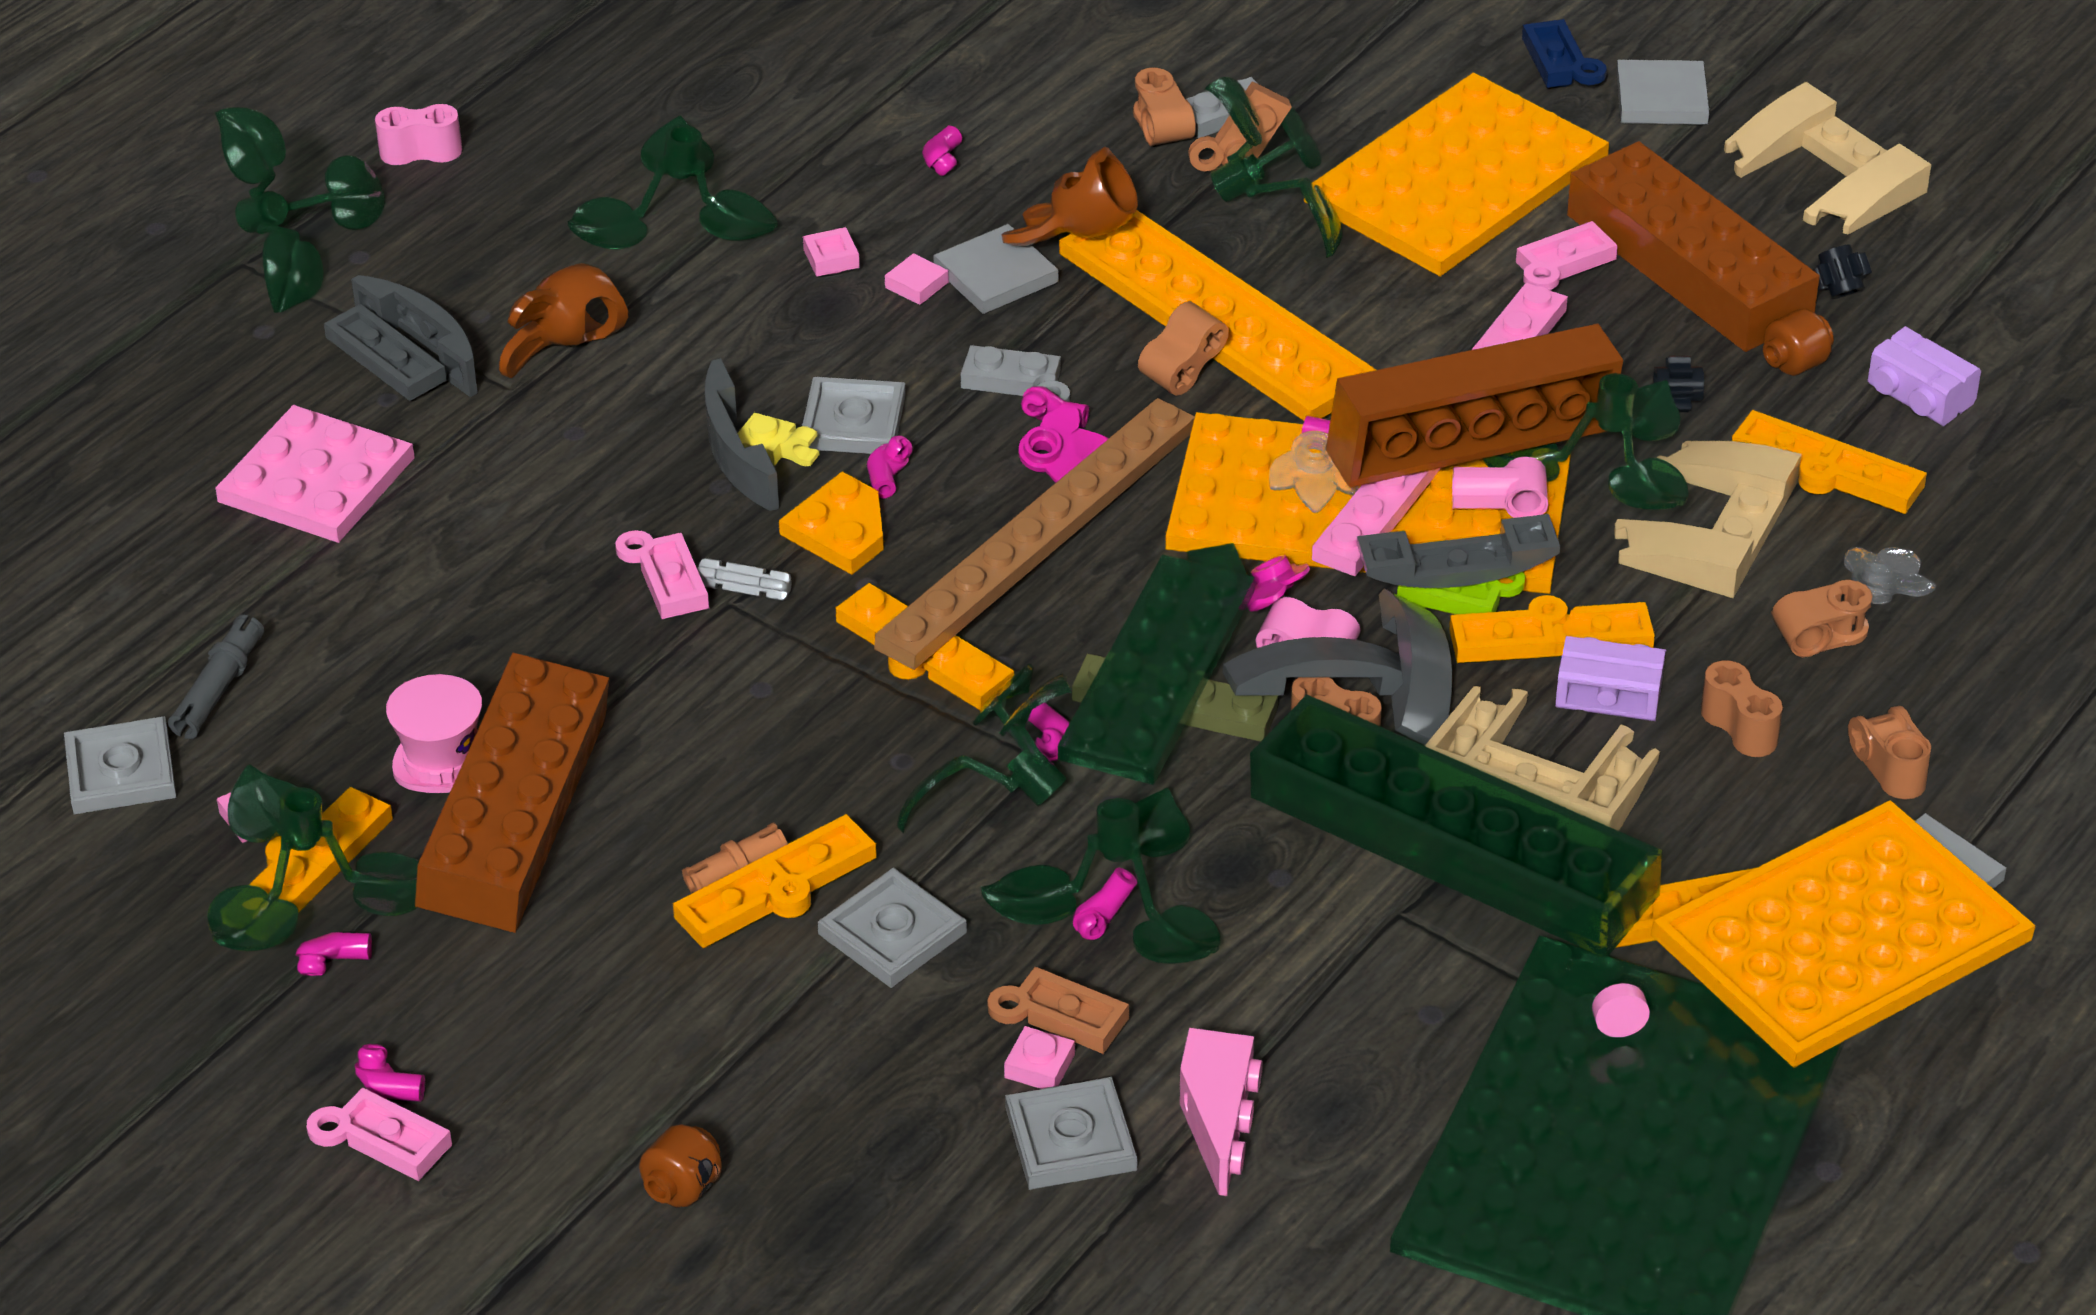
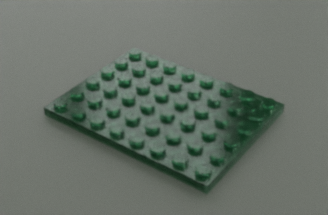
M1539 935L1391 1236L1390 1252L1580 1315H1732L1845 1041L1793 1068L1705 985ZM1625 983L1634 985L1644 993L1650 1011L1647 1023L1641 1030L1626 1037L1605 1035L1598 1029L1592 1012V1004L1595 997L1603 989L1615 984Z

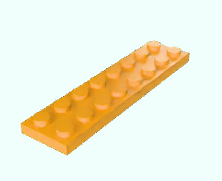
M1136 210L1128 223L1110 233L1094 238H1081L1070 233L1059 240L1060 255L1164 326L1167 325L1173 311L1180 304L1187 301H1192L1225 323L1229 329L1228 338L1222 350L1213 359L1303 421L1307 415L1324 418L1332 413L1337 378L1376 370L1138 210Z

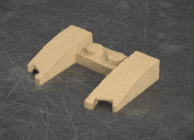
M1804 82L1766 106L1725 141V153H1732L1739 149L1743 157L1735 161L1734 171L1737 176L1742 178L1797 148L1804 147L1847 177L1804 210L1803 221L1816 226L1820 218L1828 214L1836 215L1845 220L1843 233L1847 235L1927 193L1931 170L1929 162L1900 143L1889 150H1885L1835 116L1837 102L1809 83Z
M1685 441L1682 443L1681 450L1669 457L1658 456L1654 458L1651 462L1650 472L1730 495L1731 497L1712 529L1672 522L1617 519L1614 528L1615 539H1628L1629 545L1628 548L1619 550V564L1734 598L1798 483L1801 454L1767 445L1736 441Z
M1473 686L1423 747L1418 781L1464 798L1474 784L1492 793L1515 798L1543 811H1551L1561 815L1559 832L1606 849L1637 802L1658 762L1660 751L1656 748L1649 750L1646 756L1641 759L1626 747L1632 742L1634 731L1627 726L1620 725L1584 773L1502 744L1527 702V691L1512 689L1510 701L1506 705H1496L1491 701H1480V687Z

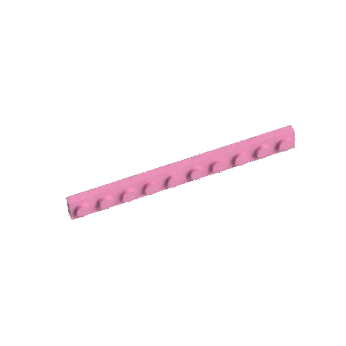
M1526 282L1472 350L1548 334L1566 312L1568 296ZM1441 468L1361 485L1312 546V561L1356 576L1364 566L1357 546V536L1391 532Z

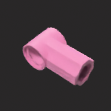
M1519 457L1511 460L1505 467L1453 468L1452 509H1506L1511 517L1517 518L1543 515L1548 508L1546 468L1541 461L1535 458Z

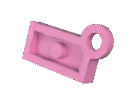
M1591 221L1517 248L1516 263L1524 270V283L1527 282L1552 290L1557 287L1561 279L1616 260L1617 244Z
M635 530L623 533L617 538L615 542L617 556L625 562L641 564V571L661 619L709 608L708 593L682 533L653 539L650 534ZM632 544L642 545L641 548L635 550L627 548Z
M363 1087L343 1108L329 1106L317 1109L309 1116L306 1125L308 1136L316 1145L323 1147L335 1146L347 1139L349 1147L417 1181L452 1146L450 1130ZM327 1122L338 1124V1127L331 1131L320 1129V1126Z

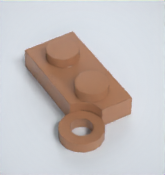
M1252 81L1216 137H1200L1190 145L1188 155L1192 166L1197 170L1205 172L1216 169L1222 163L1224 168L1246 177L1292 108L1289 99ZM1205 148L1214 150L1213 156L1209 159L1203 160L1198 157L1200 151Z
M1038 967L1033 968L1020 987L1012 985L1001 986L993 990L987 999L988 1013L992 1019L999 1023L1015 1024L1023 1021L1028 1016L1029 1024L1055 1035L1074 1040L1075 1043L1104 1054L1129 1020V1004ZM1009 1000L1018 1003V1005L1012 1009H1006L1000 1006L1002 1002Z

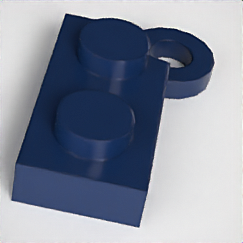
M1564 19L1523 25L1522 40L1547 88L1556 86L1566 87L1571 85L1574 80L1585 85H1595L1605 80L1606 65L1598 59L1584 58ZM1584 70H1593L1595 72L1587 73Z

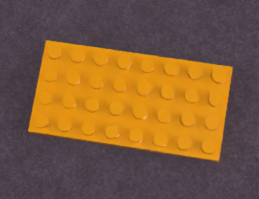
M1196 412L1166 532V550L1268 561L1274 557L1286 555L1290 564L1303 565L1307 563L1312 567L1333 569L1312 561V546L1361 485L1348 487L1328 455L1326 443L1302 438L1303 424ZM1524 449L1442 467L1391 532L1406 531L1409 544L1500 534L1501 519L1513 518L1507 513L1506 509H1452L1453 468L1505 467L1511 460L1516 458L1532 457L1541 461L1546 468L1548 508L1544 514L1550 515L1554 530L1559 539L1571 454L1548 450ZM1556 556L1523 571L1525 575L1523 591L1550 594ZM1364 566L1362 567V569H1361L1359 572H1364V573H1366V572H1365V569H1364ZM1509 578L1498 579L1499 582L1505 584L1513 582Z

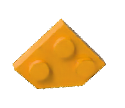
M842 471L779 520L780 535L853 575L884 550L878 491Z

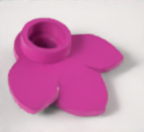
M1077 407L1059 408L1047 413L1039 427L1029 430L1022 437L1018 453L1021 462L1027 468L1036 472H1046L1056 483L1109 438L1095 432L1080 429V416ZM1038 450H1045V451H1047L1048 453H1046V454H1040V453H1037L1036 451H1038Z
M1286 555L1274 557L1251 571L1255 580L1253 583L1234 592L1219 606L1221 610H1229L1238 605L1246 604L1251 612L1262 610L1277 602L1284 595L1285 591L1294 585V582L1304 578L1309 573L1310 567L1307 563L1296 566L1295 563L1290 564Z

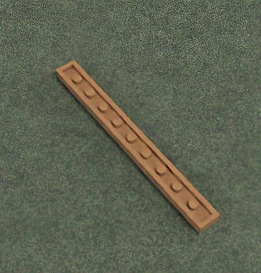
M1159 398L1155 399L875 634L874 649L915 670L1190 436L1195 416Z

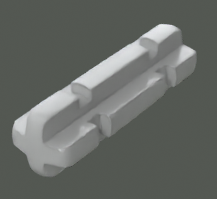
M710 558L701 559L697 568L703 584L707 588L717 589L718 585H722V590L757 597H761L762 593H766V598L779 601L786 600L791 591V575L788 572L771 570L770 574H767L765 568L727 562L726 566H722L721 560Z

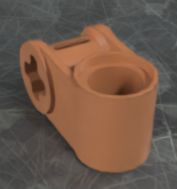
M1146 68L1138 72L1135 77L1138 101L1134 104L1133 115L1139 123L1147 143L1150 146L1193 138L1196 131L1194 113L1190 103L1185 100L1175 83L1173 76L1168 71L1160 68Z
M1841 580L1824 587L1792 592L1782 597L1774 605L1772 618L1791 651L1799 657H1810L1822 651L1863 642L1869 630L1865 613L1871 607L1872 593L1865 584L1854 580ZM1844 594V601H1841V595ZM1853 624H1855V630H1854V631H1852V625H1853Z
M1898 705L1891 707L1887 714L1873 718L1853 717L1848 725L1852 749L1856 756L1865 763L1880 783L1882 789L1888 795L1899 799H1913L1922 795L1926 789L1931 744L1912 722L1907 710L1903 706Z

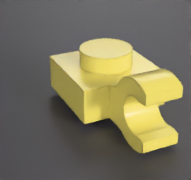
M753 413L737 433L744 448L763 444L774 466L781 458L792 460L801 466H811L820 455L819 450L809 448L817 437V431L806 426L796 428L795 423Z

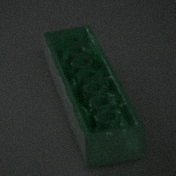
M1306 694L1250 752L1251 798L1605 959L1660 896L1663 850Z

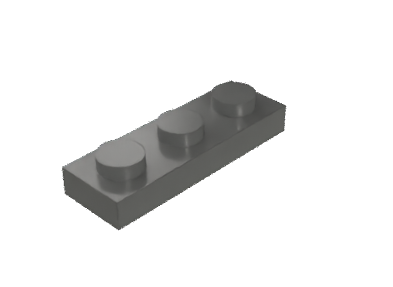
M358 304L324 323L325 336L329 341L409 401L447 381L444 365L362 304Z

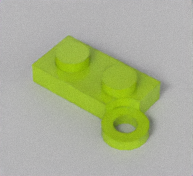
M1523 572L1505 577L1513 581L1508 584L1494 580L1481 584L1450 588H1418L1398 585L1397 595L1424 608L1451 614L1496 612L1500 597H1513L1523 591L1525 575Z

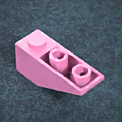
M1189 1028L1180 1067V1106L1218 1194L1227 1196L1231 1175L1242 1174L1246 1143L1239 1141L1240 1132L1250 1133L1254 1101L1247 1100L1249 1091L1259 1092L1263 1061L1253 1059L1254 1036Z

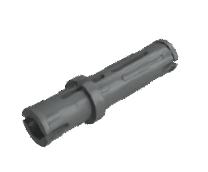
M248 615L237 616L222 642H217L212 646L208 653V663L168 720L170 729L176 735L181 736L186 726L189 725L190 727L185 733V739L197 737L200 728L233 678L243 674L247 667L248 655L264 634V627L256 618L252 617L244 629L243 626L248 620Z

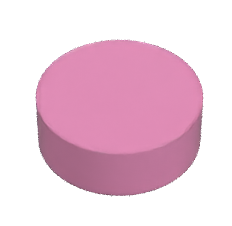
M1615 984L1603 989L1595 997L1592 1004V1012L1598 1029L1611 1037L1632 1035L1641 1030L1649 1019L1650 1011L1644 993L1638 987L1631 984Z

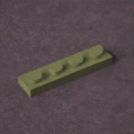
M1092 654L1086 655L1072 685V701L1260 742L1265 741L1278 710V695L1235 696L1230 685L1227 683Z

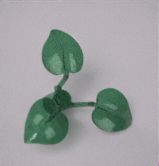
M1222 77L1206 86L1205 90L1211 92L1221 101L1246 139V142L1237 152L1227 157V163L1211 171V178L1219 195L1224 201L1229 202L1244 193L1251 198L1262 192L1300 187L1320 229L1325 244L1326 258L1332 256L1342 240L1343 229L1340 219L1323 189L1319 185L1313 186L1307 177L1260 184L1259 180L1265 177L1262 166L1294 147L1306 167L1314 169L1321 164L1320 151L1312 136L1306 131L1305 124L1300 115L1292 106L1281 123L1290 138L1289 141L1258 159L1253 154L1246 157L1245 154L1253 146L1255 147L1262 143V136L1258 128L1260 124L1258 114L1245 89L1237 80L1230 77Z
M240 107L225 108L215 112L220 126L222 149L226 162L234 176L240 181L248 184L259 183L257 187L249 190L250 197L238 202L235 210L236 220L239 226L248 233L258 232L260 235L270 233L266 237L263 246L265 282L274 313L283 312L312 298L319 291L324 275L323 264L314 245L307 241H299L300 234L298 231L278 227L284 221L288 211L332 201V215L335 222L346 229L358 230L370 226L380 217L385 205V194L382 190V184L373 170L358 157L349 155L332 160L327 167L325 183L330 193L287 203L280 194L273 191L264 192L276 177L272 167L281 164L286 157V148L282 134L276 124L260 112Z
M678 116L658 129L641 149L640 159L642 164L655 174L637 209L632 211L627 203L615 198H595L580 205L567 224L570 230L582 240L598 247L623 249L638 244L647 235V226L639 219L645 215L663 174H669L677 179L697 176L702 201L707 204L700 210L699 221L704 229L716 237L726 240H746L773 231L777 228L778 222L775 216L763 204L743 192L726 189L718 192L715 197L710 195L704 173L711 169L714 163L713 151L702 139L700 131L689 126L682 116Z
M1618 373L1607 374L1599 381L1596 403H1587L1584 416L1563 449L1558 451L1556 443L1482 459L1488 467H1505L1511 460L1516 458L1532 457L1541 461L1545 466L1547 482L1555 480L1560 472L1557 462H1563L1569 457L1592 418H1596L1598 425L1603 430L1621 432L1623 434L1624 455L1627 466L1612 470L1608 479L1609 490L1617 500L1640 509H1670L1677 505L1683 506L1688 499L1689 492L1686 480L1675 466L1660 458H1648L1638 463L1633 453L1632 435L1641 440L1656 441L1673 436L1679 429L1680 413L1672 398L1667 380L1638 388L1636 381L1627 375Z
M1028 663L1018 670L1003 687L988 698L972 721L977 726L992 710L1000 718L1004 726L999 734L1004 737L1009 731L1022 750L1006 765L1012 772L1011 776L1008 777L965 755H961L958 758L954 757L929 774L913 789L900 810L897 821L898 829L904 834L912 808L934 785L964 768H970L1004 785L1010 793L1019 787L1037 807L1042 804L1067 778L1038 749L1026 729V724L1034 708L1057 696L1072 693V689L1067 682V676L1064 673H1060L1046 681L1009 716L1005 710L1006 700L1019 694L1029 693L1034 666Z
M250 764L246 766L236 781L229 798V826L237 836L254 843L267 842L279 834L281 836V849L273 887L268 894L256 886L239 885L227 888L213 899L207 915V922L213 941H216L223 947L239 951L264 950L285 941L294 932L298 923L297 907L291 902L278 899L282 893L291 849L297 851L309 850L316 845L321 837L325 838L345 879L348 882L356 883L353 888V899L361 908L383 916L402 915L418 908L415 907L419 860L396 853L375 852L359 858L356 864V871H354L350 867L333 834V823L328 820H322V798L319 793L310 788L297 787L289 782L268 776Z
M1167 787L1137 803L1124 798L1108 799L1100 803L1096 810L1097 834L1088 835V847L1073 881L1070 882L1069 876L1058 868L1048 865H1036L1013 871L991 885L981 886L983 898L1001 915L1025 924L1041 925L1053 923L1068 917L1076 910V899L1073 894L1082 889L1097 850H1100L1103 856L1112 862L1132 860L1146 915L1150 919L1140 923L1133 930V946L1139 954L1157 963L1176 964L1205 958L1211 953H1216L1221 946L1220 934L1216 925L1203 912L1192 907L1178 905L1160 914L1154 907L1141 854L1149 857L1169 855L1183 848L1190 838L1188 821L1177 807Z

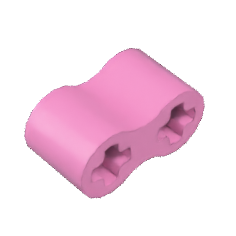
M435 104L417 110L404 107H390L381 110L375 117L379 155L385 163L403 165L416 160H430L443 163L458 158L462 153L459 116L453 106Z
M1283 597L1273 603L1257 634L1256 645L1259 648L1281 641L1310 637H1336L1357 640L1360 634V626L1351 614L1343 610H1316L1298 599Z

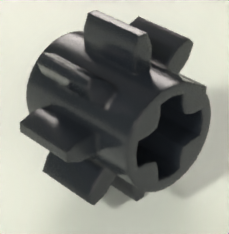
M1850 244L1838 246L1818 255L1820 264L1817 265V268L1813 269V271L1820 275L1818 291L1823 289L1825 291L1829 290L1832 299L1845 297L1863 290L1865 287L1862 279L1866 278L1865 275L1872 273L1866 253H1853Z
M1668 356V358H1665V367H1654L1653 398L1655 402H1666V412L1691 411V402L1703 400V367L1691 366V356Z

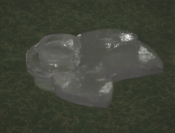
M1307 431L1297 436L1293 441L1291 451L1276 458L1269 470L1271 490L1294 488L1300 500L1313 513H1318L1331 500L1336 490L1348 495H1354L1361 485L1348 487L1326 451L1328 434L1322 431ZM1309 449H1317L1322 452L1313 453L1309 451Z
M1854 547L1849 549L1844 557V566L1853 573L1851 580L1859 581L1871 590L1872 603L1874 604L1889 603L1896 593L1913 597L1925 596L1932 593L1937 586L1933 581L1918 575L1921 559L1912 551L1904 548H1884L1878 554H1875L1862 547Z

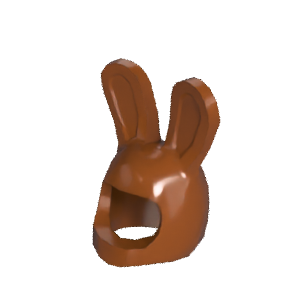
M1105 146L1090 156L1083 172L1066 173L1056 180L1051 203L1036 204L1024 211L1022 216L1027 226L1002 233L1003 243L1013 246H1029L1047 241L1063 232H1069L1081 238H1094L1110 233L1128 223L1136 212L1138 200L1132 179L1122 163Z
M579 263L550 274L540 282L535 290L520 296L509 312L507 323L515 329L524 327L506 344L501 353L499 363L501 375L513 378L528 360L545 346L552 344L578 345L592 340L603 339L617 333L628 319V309L611 279L599 268ZM591 299H602L608 308L609 318L605 324H600L592 319L585 310L587 303Z

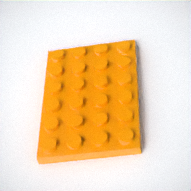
M1473 72L1304 188V202L1441 277L1569 185L1571 172L1608 156L1609 142Z
M1889 800L1653 920L1651 936L1784 1060L1795 1068L2030 942L2036 925Z

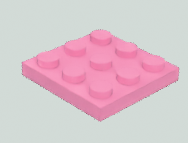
M292 405L215 488L217 500L219 503L339 543L415 458L413 444Z

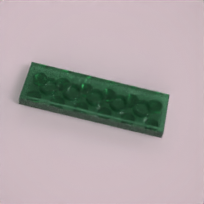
M1162 554L1058 744V760L1154 785L1254 593L1255 577Z

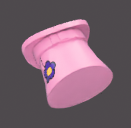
M426 675L404 682L389 696L386 704V714L401 741L392 763L393 776L399 785L418 792L450 793L478 731L477 723L482 708V697L479 690L472 683L453 675Z

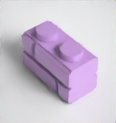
M1905 326L1892 335L1891 340L1887 339L1874 348L1871 356L1868 382L1880 393L1890 395L1909 406L1916 414L1926 416L1941 426H1945L1956 418L1958 413L1961 414L1974 404L1977 399L1981 370Z
M1566 636L1559 668L1555 706L1557 708L1579 709L1585 712L1656 721L1666 649L1651 648L1643 644L1630 645L1601 641L1593 637L1579 638Z

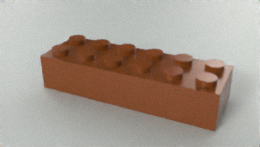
M1640 141L1571 172L1567 216L1579 225L1593 221L1617 244V254L1744 352L1764 343L1766 327L1774 320L1799 309H1808L1815 313L1819 274Z
M1597 323L1337 378L1326 451L1348 487L1351 488L1606 432L1609 429L1624 360Z
M512 652L419 860L415 907L516 933L605 721L609 677Z

